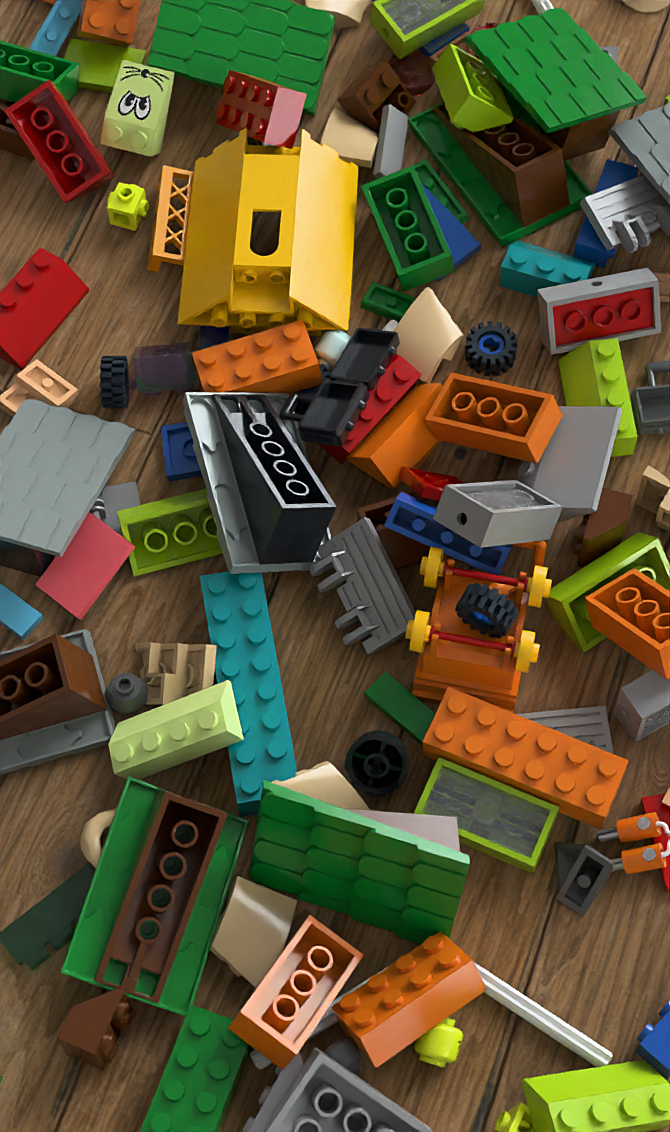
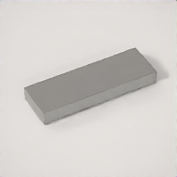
M391 104L384 106L373 173L378 179L400 171L402 166L408 116Z

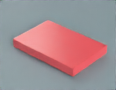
M89 512L63 556H56L35 585L75 617L82 620L136 546Z

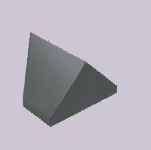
M554 842L557 879L556 899L584 916L609 879L615 862L586 844Z

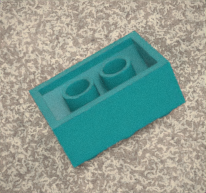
M516 240L509 245L501 265L499 286L538 297L537 289L591 279L596 263Z

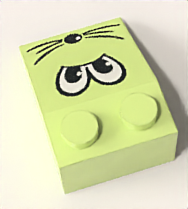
M122 60L104 116L100 144L150 157L161 153L175 73Z

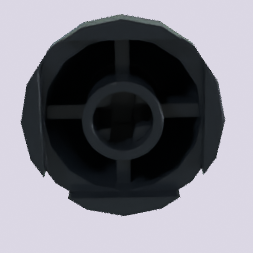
M374 730L362 734L353 741L347 751L344 768L355 789L365 795L380 797L401 787L408 774L409 757L405 745L398 737L387 731Z

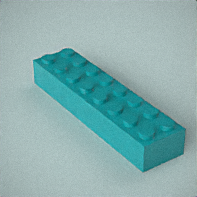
M229 571L202 575L200 580L211 645H216L215 672L217 684L227 680L231 682L244 740L228 746L239 817L258 814L263 780L283 782L295 777L297 772L262 572L230 574Z

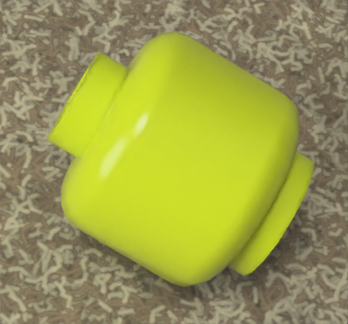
M446 1018L416 1039L414 1049L420 1054L419 1060L445 1068L446 1063L450 1064L456 1061L463 1039L462 1031L454 1027L456 1020Z

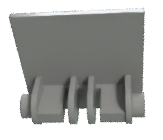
M136 481L104 487L89 511L121 536L122 532L116 511L140 505Z

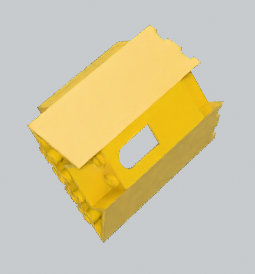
M246 127L239 132V136L234 140H226L214 148L213 154L207 158L202 156L197 159L194 168L177 324L208 325L209 332H216L218 334H226L230 330V333L252 335L303 319L309 337L321 336V330L348 331L351 315L359 166L353 162H344L338 158V152L324 143L317 144L310 139V134L303 129L301 147L289 149L280 146L248 145ZM253 211L281 212L279 245L277 250L271 255L259 256L250 249Z

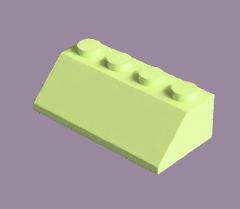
M229 680L119 722L108 744L114 774L124 779L130 776L139 780L244 740L231 682Z

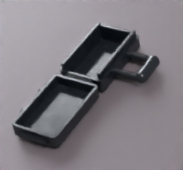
M357 328L330 373L331 380L325 378L315 396L297 393L290 394L279 412L280 419L300 422L297 431L302 441L342 446L349 433L354 430V424L359 415L366 408V403L370 398L368 390L375 388L380 377L385 374V369L392 356L397 352L396 349L400 344L397 332ZM299 402L311 403L304 415L293 414Z

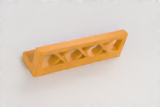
M165 165L162 167L157 184L147 270L158 272L162 261L184 266L194 172ZM172 178L188 180L187 186L179 189L173 183ZM178 198L185 207L176 211L170 204V201ZM173 220H176L182 227V230L175 234L167 226ZM173 242L180 250L179 255L164 252V247Z

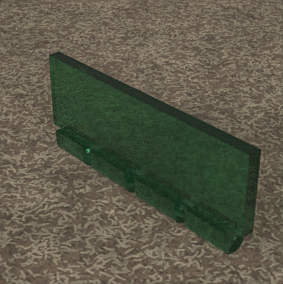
M90 862L0 932L1 943L20 966L26 962L33 971L51 956L45 948L48 943L57 952L71 941L74 933L71 925L78 922L96 869Z

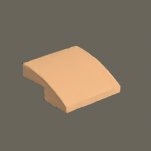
M36 359L16 375L17 383L0 395V408L11 417H14L20 405L26 399H36L55 407L68 408L78 395V389Z

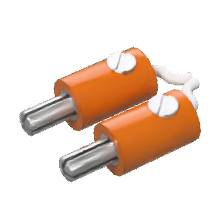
M656 812L619 819L616 821L617 827L599 830L597 833L600 842L619 838L622 844L661 836V827L670 836L668 825L659 821ZM670 839L667 842V850L665 852L661 843L622 851V858L612 860L615 862L612 871L624 869L626 874L630 875L666 867V856L670 854Z

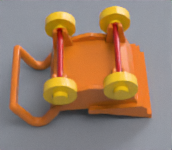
M544 540L513 544V546L533 549L529 577H526L527 573L520 572L519 579L456 568L455 559L445 554L444 548L431 546L428 557H422L420 575H425L424 586L437 588L438 585L432 615L430 616V612L417 610L414 621L409 620L407 624L405 638L410 639L409 650L419 652L412 691L416 698L420 701L440 704L449 686L514 713L521 672L528 673L530 662L537 663L540 644L534 643L536 632L523 630L527 607L540 608L542 597L549 598L552 583L551 579H546L548 568L543 567L547 547ZM479 583L481 586L484 584L488 585L489 589L493 590L495 588L499 590L498 593L500 595L505 594L508 596L506 600L514 602V606L518 609V614L506 636L501 638L494 636L492 638L487 633L483 635L479 633L480 630L471 629L470 624H465L462 622L463 618L457 616L458 612L455 611L456 605L469 584Z

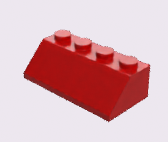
M50 80L4 110L65 204L95 191L115 177L57 86Z
M41 247L0 292V358L21 370L26 367L89 292V288L63 259Z
M398 354L392 356L385 369V374L380 377L373 390H368L370 398L366 403V408L359 415L354 424V430L349 433L343 445H319L342 465L351 452L414 387L422 374Z

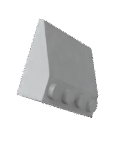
M559 406L563 416L538 464L522 460L518 469L517 481L563 507L557 523L597 511L623 411L621 408Z
M315 1047L296 1075L264 1132L433 1131L428 1125Z

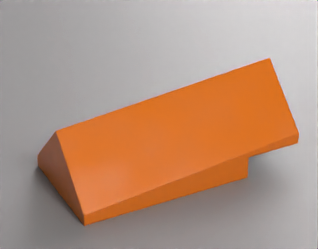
M416 384L347 457V461L394 491L402 482L399 478L401 467L418 469L441 442V440L435 438L425 418L443 387L442 384Z

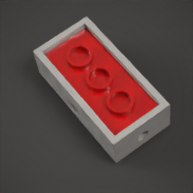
M649 268L537 289L542 343L551 355L573 351L592 340L618 338V341L661 333L659 280Z

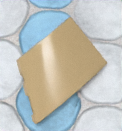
M305 0L306 7L326 11L330 15H334V29L360 26L363 13L367 10L370 0Z
M335 108L326 124L320 144L324 143L338 152V158L346 163L353 162L357 166L371 168L373 160L376 159L379 134Z
M428 287L413 302L393 331L397 332L400 340L396 354L402 356L422 374L419 379L426 383L431 382L442 358L452 360L464 336L459 327L452 321L446 308L442 306L435 296V292Z
M647 466L642 475L635 504L657 514L655 520L658 522L657 526L670 532V481L659 471Z
M135 643L136 652L141 653L144 666L140 670V676L148 688L146 704L165 705L213 686L216 645Z
M328 761L317 764L310 770L304 769L296 772L295 777L283 782L278 780L272 781L274 784L342 809L370 810L351 784Z
M237 876L232 884L227 907L218 920L209 949L220 960L226 962L233 973L238 977L242 975L257 988L284 949L297 900Z

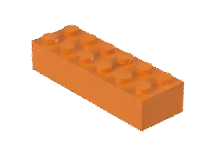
M449 686L426 733L422 748V755L437 761L438 757H441L558 806L560 813L600 830L603 828L629 762L627 759Z

